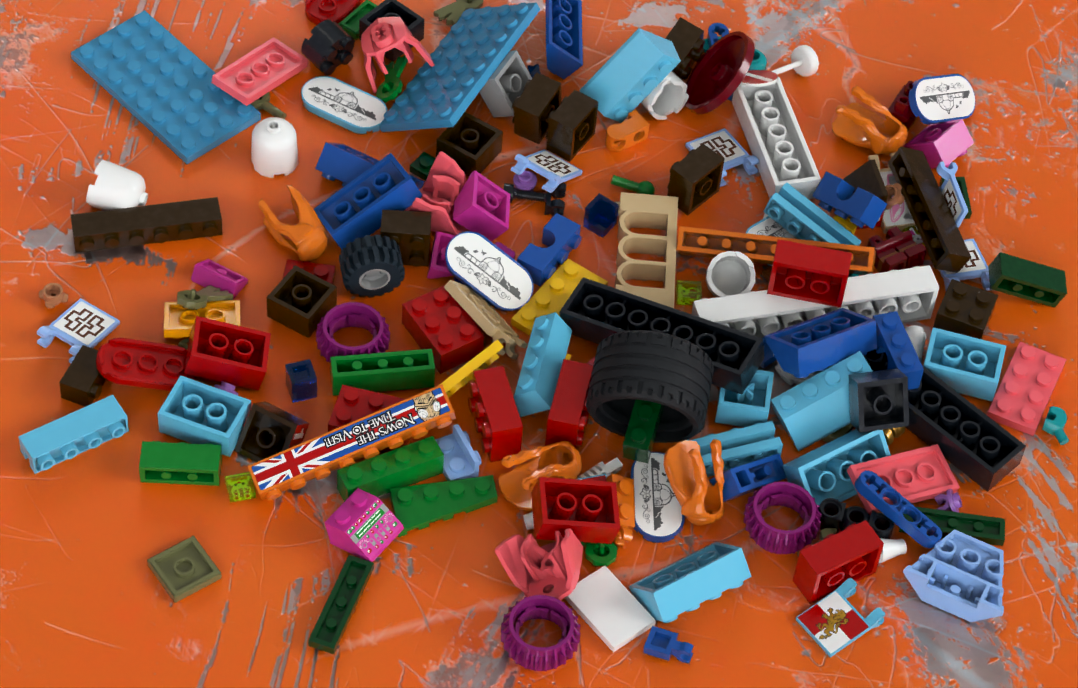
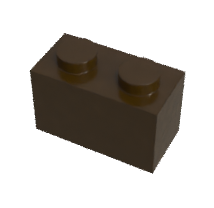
M84 345L81 347L59 382L61 398L83 406H88L92 404L94 399L97 400L99 398L102 386L107 379L100 374L96 366L98 350Z

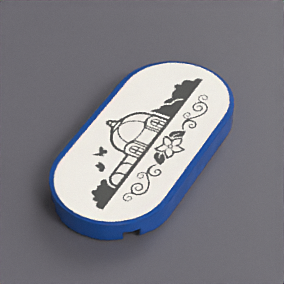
M960 74L921 78L914 81L912 84L913 88L909 91L910 108L916 117L919 116L922 119L921 122L923 124L930 125L966 119L973 114L976 102L973 88L969 81Z
M466 231L457 234L450 240L445 249V260L449 272L498 310H518L529 302L534 289L533 280L530 273L521 264L480 233Z
M651 452L648 464L634 461L630 473V478L634 479V529L637 533L642 534L644 539L655 543L668 542L674 539V536L682 531L685 515L681 514L682 507L676 499L664 469L665 453Z

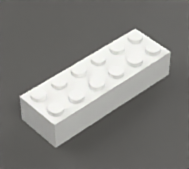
M778 77L777 82L767 86L750 87L740 84L733 92L732 104L752 155L759 159V164L756 165L769 198L776 192L779 193L781 187L788 183L807 199H814L812 195L819 185L821 177L780 77Z

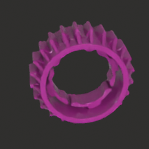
M359 302L342 303L327 311V314L321 317V322L317 324V349L321 351V356H324L327 362H330V357L384 353L389 349V324H386L385 317H382L379 311L377 312L369 305ZM346 327H359L368 330L373 335V339L365 345L351 347L337 343L333 338V334Z
M773 482L766 486H761L760 490H755L753 496L748 498L743 523L746 524L745 530L750 533L749 537L764 550L775 554H791L801 550L804 546L811 544L813 539H816L821 524L820 506L815 503V498H812L809 492L801 486L790 482ZM770 506H785L800 514V517L803 519V525L795 530L776 529L764 521L761 513Z
M547 595L524 597L523 600L516 601L515 606L509 607L508 613L504 614L503 622L501 623V642L504 643L503 650L508 652L509 658L514 659L516 664L523 666L525 669L534 671L557 669L558 666L565 665L566 660L573 658V652H577L581 634L580 624L577 623L578 617L572 613V608H569L565 602ZM545 619L554 622L561 628L562 637L558 644L554 646L535 647L525 643L520 638L519 628L525 621Z

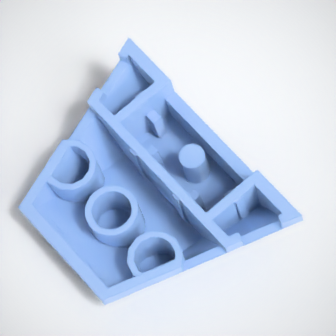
M954 529L936 543L931 551L927 554H922L917 562L911 566L908 565L903 570L904 575L923 602L969 622L1003 616L1004 606H1002L1004 588H1002V578L1004 575V551Z

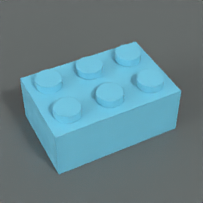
M933 327L923 366L957 393L993 401L999 383L1006 345Z
M180 375L157 413L159 432L192 444L211 443L221 445L222 455L230 457L237 445L250 412L251 400Z

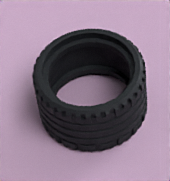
M646 330L615 333L603 339L597 346L586 402L587 411L600 426L625 437L636 399L662 404L665 407L654 443H673L688 440L700 433L704 428L714 364L700 347L674 335Z

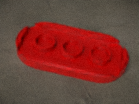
M306 0L305 14L316 25L328 19L339 24L364 0Z
M113 338L108 340V343L100 346L96 356V366L100 374L105 379L116 384L171 391L180 375L195 381L197 379V376L184 374L187 350L176 345L128 338Z

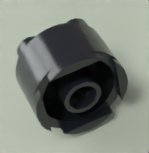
M328 19L316 25L310 31L313 34L309 40L305 38L302 44V54L321 72L329 76L340 64L346 65L352 60L353 54L351 52L354 48L355 40L338 23Z

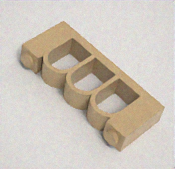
M621 192L620 202L615 201L614 216H618L619 226L617 235L619 245L616 257L618 270L615 288L674 308L678 197ZM628 229H661L666 230L665 236L637 234L629 231ZM641 253L665 255L664 262L632 259L627 254ZM640 279L664 282L663 288L633 286L625 281Z

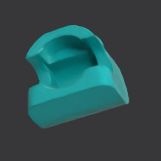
M1051 406L1042 428L1043 431L1054 435L1060 445L1069 442L1064 432L1067 421L1065 411L1059 407Z

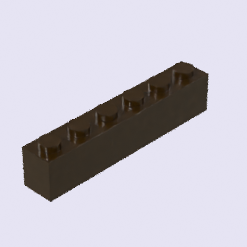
M900 147L888 161V164L896 182L902 186L901 193L905 197L906 205L935 269L958 273L971 259V255L923 151Z
M218 197L71 215L75 253L222 235V218Z

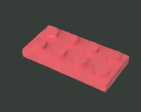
M273 37L212 75L211 83L248 106L308 66V59Z
M1019 342L987 416L993 421L1034 436L1067 359Z
M938 444L850 465L847 469L854 487L859 475L863 471L869 470L881 477L911 504L935 498L939 494L947 495L946 491L948 489H952L956 493L960 488ZM857 491L869 514L872 513V510L876 513L881 512ZM883 497L885 502H887L890 505H893V502L889 498Z

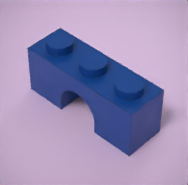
M829 172L825 173L812 197L820 201L819 207L828 212L834 209V214L845 220L850 217V222L860 228L866 225L873 229L887 206L886 202L874 194L859 187L856 189L843 179Z
M556 213L543 228L542 244L548 247L541 248L530 243L519 255L517 262L527 269L534 284L541 287L555 273L559 264L562 265L567 260L570 251L577 249L582 239L580 236L581 225Z
M897 311L874 315L873 319L876 320L877 349H875L877 354L886 352L888 360L887 370L898 368L908 377V390L919 388L924 368Z

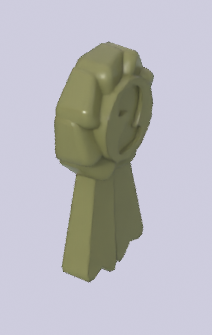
M456 0V2L434 11V16L438 17L439 21L447 18L446 25L453 26L465 10L482 7L483 0Z
M212 285L200 291L191 289L177 293V304L192 310L205 308L207 301L233 300V294L229 293L228 290L220 291V288L213 287Z

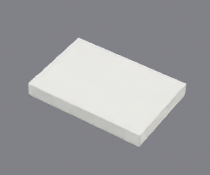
M606 566L579 581L573 592L564 598L612 652H615L652 628V626H655L656 620Z

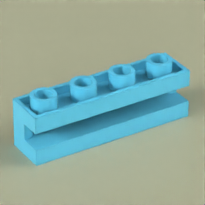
M788 183L781 187L779 193L776 192L771 196L763 211L797 239L859 246L862 242Z
M110 395L18 436L20 450L25 459L29 458L30 467L34 474L42 470H48L62 461L72 459L84 451L97 448L102 443L113 438L121 437L124 433L129 432L128 417L114 395Z
M772 421L758 422L752 426L733 428L726 432L708 434L701 438L692 439V441H697L700 445V453L708 477L715 475L710 447L713 439L721 441V457L724 461L723 472L778 453L781 457L783 448L780 437H774L776 428Z

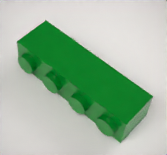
M432 349L330 357L333 396L339 395L342 384L373 392L432 388L435 383V364Z
M431 436L337 470V489L344 502L357 488L379 497L390 493V488L409 486L442 474L444 454L434 437Z

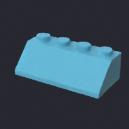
M638 28L579 91L598 101V111L604 117L622 123L627 118L628 113L632 112L681 60L672 41Z
M556 312L535 318L514 393V400L520 417L551 408L563 359L566 357L572 329Z
M860 351L771 399L776 416L798 452L850 424L848 375L873 372Z
M855 429L782 466L787 481L797 484L808 491L812 498H815V503L820 506L821 502L827 498H834L842 502L858 494L847 473L850 465L891 456L883 430L859 432Z
M714 542L629 585V589L655 620L669 623L678 618L677 615L685 611L696 610L700 607V603L719 598L722 595L721 592L742 586L744 584L743 581L752 576L741 547Z

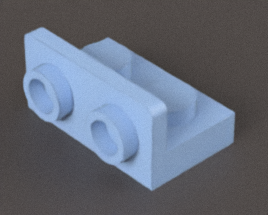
M459 424L453 425L452 434L435 439L444 454L443 474L447 481L479 476V465L482 464L480 454L477 450L472 449L468 433L462 431Z

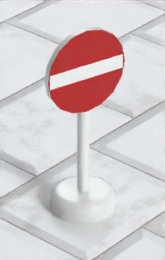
M800 45L793 50L790 64L773 71L750 70L740 84L750 87L771 85L777 82L778 74L794 69L797 74L803 77H809L818 70L819 61L817 54L810 46Z

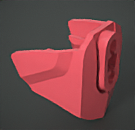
M401 17L377 18L361 35V47L365 56L364 67L374 93L377 92L375 84L377 72L372 56H374L381 72L386 75L388 71L385 67V52L396 48L404 52L410 64L414 58L409 46L410 44L418 50L431 67L435 66L430 54L414 38Z
M439 152L430 169L424 187L419 189L423 195L422 198H415L412 205L404 211L431 212V231L433 232L439 231L452 235L466 232L467 228L453 220L454 201L466 183L465 172L460 169L455 160L444 152Z
M571 528L565 530L564 538L560 531H555L556 542L539 547L532 534H528L526 539L517 534L504 540L495 548V553L511 581L524 592L526 597L547 595L561 601L575 589L580 574L583 545Z

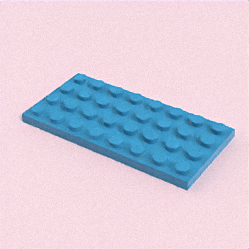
M537 2L520 3L517 5L505 4L499 7L487 6L480 9L469 8L465 10L457 23L451 27L446 37L440 41L436 50L430 54L435 66L431 67L426 62L419 68L413 80L407 84L403 93L396 98L393 106L384 114V120L379 125L381 132L454 127L540 11Z
M145 10L71 52V59L186 164H189L261 120V113L251 104L248 106L244 105L212 84V75L216 73Z

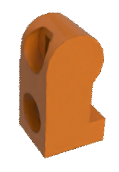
M637 110L628 113V120L620 124H612L607 128L605 145L614 152L627 149L648 139L650 124Z

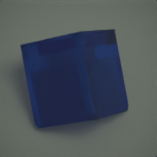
M599 193L585 208L583 227L603 238L617 224L619 205Z
M311 360L286 364V385L292 403L316 398L317 377Z

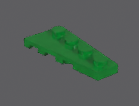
M493 475L390 488L393 513L404 526L398 537L407 535V531L415 528L421 530L429 527V523L441 519L443 521L452 519L457 513L463 511L468 513L496 503L498 495Z

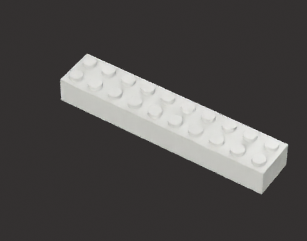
M930 265L848 277L841 308L873 319L874 315L897 311L902 323L931 319L940 287ZM768 290L696 300L693 302L692 315L763 338L765 335L840 309V307L767 294Z

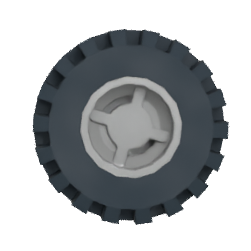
M366 235L363 238H356L354 242H349L346 244V248L341 250L339 263L343 283L347 291H350L353 295L358 294L359 297L382 296L384 293L393 291V288L398 287L400 282L404 280L405 270L399 245L396 244L395 240H390L387 236Z

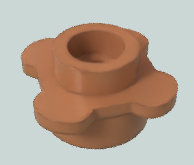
M899 183L885 186L888 192L885 209L889 210L892 206L900 205L904 202L905 197L901 193L902 186Z
M49 283L39 292V298L45 301L47 308H54L61 302H67L68 294L63 292L60 284Z

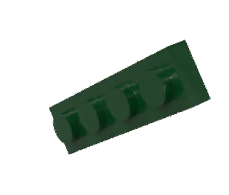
M916 507L941 529L942 538L955 529L987 544L999 546L1004 544L1005 519ZM903 514L908 521L914 522L911 516ZM899 527V532L906 533Z
M348 555L311 633L308 646L331 654L335 653L374 569L373 562Z

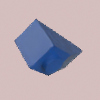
M778 453L723 472L725 480L722 490L723 502L761 489V486L786 479L782 466L784 464L780 454ZM715 477L709 480L712 486H714L716 483Z

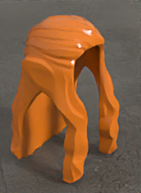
M858 85L853 87L852 95L856 96L873 110L884 114L886 118L862 107L858 102H852L847 106L839 105L836 108L838 116L832 123L833 133L854 145L873 150L877 155L881 153L891 155V153L897 152L906 142L908 135L906 126L895 118L885 106L878 103L873 96L868 95Z
M286 185L291 193L293 210L299 219V223L293 226L279 222L265 201L261 199L259 201V208L265 216L263 224L277 243L295 251L300 261L316 260L324 253L328 241L325 229L313 207L310 206L309 202L297 189L291 185ZM283 235L288 236L291 240L285 239Z
M713 439L710 443L716 479L714 486H712L706 474L705 465L700 453V445L697 441L683 440L682 442H677L664 455V469L676 499L682 507L681 514L685 515L689 522L695 525L712 524L724 515L722 492L725 481L723 474L724 461L721 457V441Z
M561 441L547 446H537L529 450H521L518 454L503 457L501 464L507 468L513 465H521L510 472L500 474L498 478L499 487L505 499L509 500L512 505H515L518 509L530 511L532 510L531 492L539 477L577 479L582 469L579 451L570 442Z

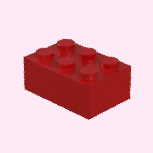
M777 239L767 294L841 308L849 276L852 253Z
M444 286L402 304V324L421 349H432L435 368L440 374L472 360L483 351V333Z
M196 316L189 334L184 374L218 382L223 381L231 385L259 391L267 371L271 333Z
M563 359L548 416L545 446L556 442L568 441L575 448L577 446L582 447L585 434L584 428L585 426L587 427L589 420L586 402L593 365Z
M499 366L473 371V382H469L471 397L468 398L470 412H475L476 415L474 419L476 431L482 434L481 447L483 453H488L490 463L501 461L503 457L518 454L521 451L523 424L504 367Z
M342 384L328 422V432L405 399ZM410 438L404 440V443L397 448L408 445ZM387 447L383 450H380L379 455L395 450L397 448L389 449V447Z
M550 477L538 478L531 492L535 539L556 540L555 531H560L564 538L565 530L571 528L580 542L613 543L621 529L616 482Z
M866 520L858 524L853 523L837 534L827 535L822 541L814 545L808 544L804 546L799 552L792 581L809 604H812L835 591L848 578L858 582L876 573L884 543Z

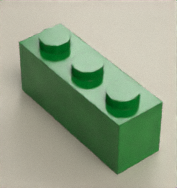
M142 441L139 462L140 482L219 486L222 466L221 445Z

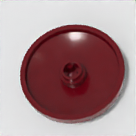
M735 31L719 39L705 52L692 70L686 83L688 86L686 93L689 95L685 106L696 114H706L719 107L732 95L746 76L754 57L755 46L750 37L741 31Z

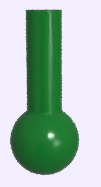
M613 175L610 184L638 194L654 195L655 193L654 185L649 181L637 183Z

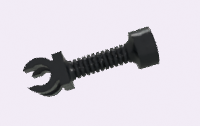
M564 182L559 184L552 193L517 190L514 184L504 183L503 190L510 194V203L516 198L545 202L544 215H549V213L553 216L556 213L564 214L565 202L560 199L551 200V196L555 198L565 197L566 184Z

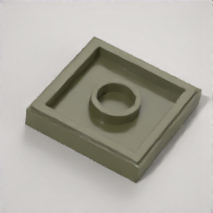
M194 536L147 560L149 568L174 603L222 578L221 572Z

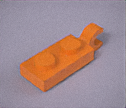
M611 474L606 477V482H616L621 528L613 543L624 546V540L632 541L633 532L631 529L635 528L634 479Z

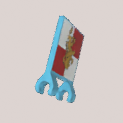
M852 578L845 580L835 591L796 617V621L830 658L863 634L884 622L885 612L881 608H876L864 618L846 599L856 593L855 587H857V583Z

